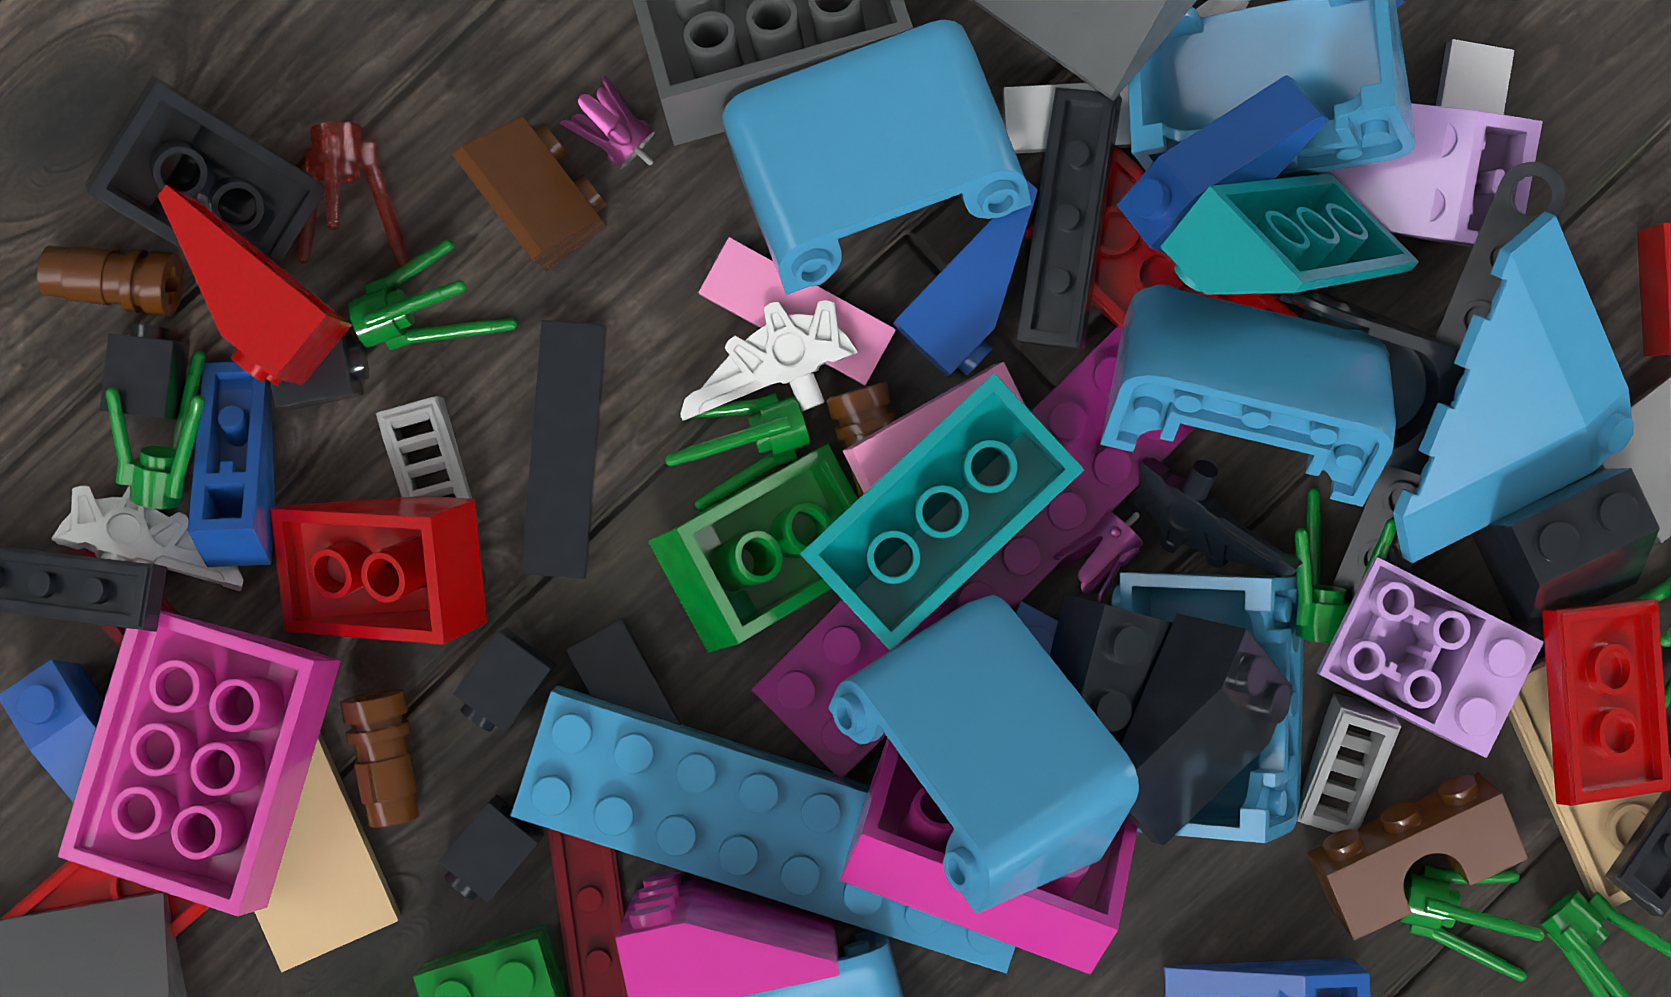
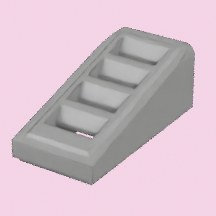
M430 397L376 413L382 438L402 497H442L454 493L456 498H472L443 397ZM431 420L434 431L403 439L400 428ZM439 445L442 456L410 464L407 453ZM444 469L447 470L450 481L417 489L414 478Z
M1333 694L1301 792L1297 822L1333 833L1345 829L1357 830L1361 827L1401 728L1400 723L1392 712L1378 705L1346 695ZM1351 724L1370 730L1371 735L1368 737L1349 731L1347 728ZM1340 746L1365 753L1362 762L1339 755ZM1330 771L1357 778L1355 786L1328 779ZM1321 794L1348 801L1347 812L1318 803Z

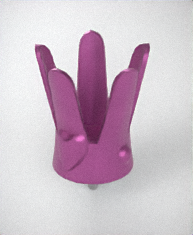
M604 74L602 78L604 86L599 87L597 90V98L600 103L588 94L581 95L578 100L579 106L590 118L583 114L573 115L571 121L563 120L560 124L604 149L608 153L609 161L616 163L620 169L624 168L637 155L648 165H652L653 160L642 149L655 132L649 128L646 121H639L633 116L607 75Z
M1107 510L1091 531L1053 556L1054 560H1062L1056 567L1060 569L1066 568L1095 549L1080 569L1078 578L1082 582V592L1088 595L1096 589L1110 572L1098 595V602L1101 603L1120 567L1126 566L1140 552L1139 547L1143 545L1140 537L1130 528L1139 518V513L1135 512L1124 522L1117 515Z

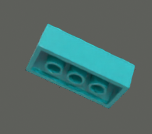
M1332 174L1209 186L1161 245L1162 250L1176 263L1174 269L1179 278L1192 289L1203 292L1205 295L1297 293L1409 272L1419 263Z
M993 373L804 549L800 555L891 651L1077 478L1084 469L1000 378Z

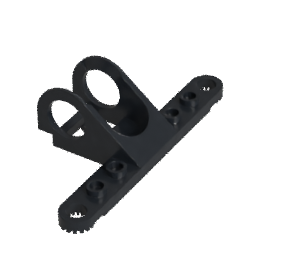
M1539 162L1522 163L1510 169L1502 178L1436 336L1319 290H1307L1297 293H1270V295L1280 301L1306 309L1302 319L1319 323L1322 316L1356 328L1367 335L1383 339V344H1385L1389 352L1396 418L1393 451L1370 493L1332 585L1346 589V599L1354 598L1385 522L1389 518H1394L1393 511L1402 489L1415 493L1416 488L1419 487L1422 470L1429 460V455L1419 451V447L1437 403L1450 406L1451 402L1454 401L1456 387L1465 371L1464 367L1455 364L1454 361L1473 315L1486 318L1487 314L1490 313L1492 299L1502 280L1490 274L1500 249L1542 214L1526 215L1516 208L1513 202V193L1519 181L1531 176H1538L1546 180L1551 187L1552 199L1549 206L1543 212L1556 215L1558 222L1566 206L1567 187L1558 171L1549 165ZM1396 530L1385 561L1410 573L1414 563L1402 558Z

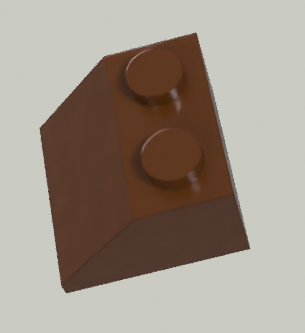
M522 116L461 146L452 153V156L531 259L548 272L607 227L597 214L599 210L606 206V203L584 174L575 181H572L558 163L567 155V152L545 123L534 131Z

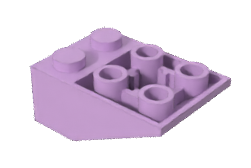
M1411 103L1415 149L1410 154L1390 161L1319 173V175L1332 174L1392 235L1473 247L1504 175L1519 164L1535 162L1543 121L1476 110ZM1532 176L1525 177L1514 188L1513 202L1516 208L1524 214L1526 213Z
M1374 556L1322 660L1317 674L1459 747L1487 758L1544 642Z

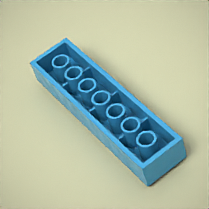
M557 685L551 691L511 817L1006 974L1015 950L1013 945L840 881L854 831L871 785L847 777L840 778L834 773L688 726L677 725Z

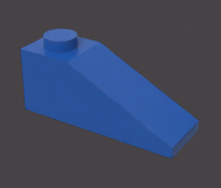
M1285 75L1160 155L1117 206L1150 248L1166 254L1162 250L1161 245L1209 186L1275 179L1329 118L1293 78Z
M1029 181L1027 184L1032 205L1013 211L1004 217L993 218L904 310L892 325L946 378L957 367L967 376L993 349L984 339L996 327L1038 191Z
M235 362L204 363L201 395L205 398V404L196 439L188 533L206 567L271 565L273 528L270 509L275 507L271 383L267 379L264 382L257 380Z
M51 659L0 693V702L28 749L74 803L104 700L82 664Z

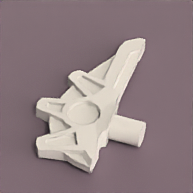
M828 300L818 301L814 315H788L780 302L769 303L765 306L766 325L753 333L745 341L737 336L728 340L725 346L726 351L729 353L728 358L719 366L701 389L694 391L685 398L680 414L682 420L690 419L754 391L780 382L783 384L790 383L801 412L824 403L825 401L813 373L818 371L819 367L828 361L837 362L858 353L848 336L838 327L835 303Z
M130 485L122 497L94 499L89 486H78L72 489L71 513L60 524L52 537V541L78 550L86 548L95 552L99 558L166 566L168 570L241 591L243 578L237 566L206 567L187 531L189 519L186 515L178 512L171 517H167L156 509L134 504L129 498Z

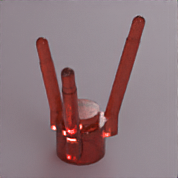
M327 122L312 126L310 128L311 148L305 150L306 167L309 175L318 181H325L327 227L330 230H336L340 225V182L358 179L359 168H363L397 265L400 268L408 263L409 258L377 165L376 144L363 142L362 126L357 123ZM317 206L299 234L298 260L302 264L308 263L311 259Z

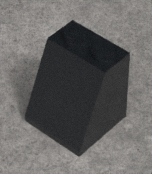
M1632 468L1596 469L1593 473L1472 533V536L1515 627L1530 635L1543 628L1542 610L1592 605L1636 584L1660 527Z

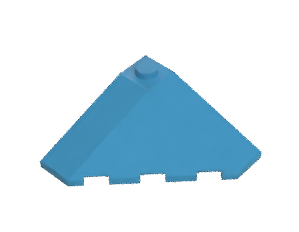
M1543 212L1503 246L1498 253L1490 274L1502 280L1492 299L1490 313L1487 314L1486 318L1475 314L1472 317L1454 361L1455 364L1465 368L1464 374L1456 387L1454 401L1451 402L1450 406L1437 403L1419 447V451L1429 455V460L1420 476L1419 487L1416 488L1415 493L1402 489L1393 511L1402 558L1411 563L1593 473L1610 456L1622 451L1631 437L1634 436L1629 388L1556 215Z

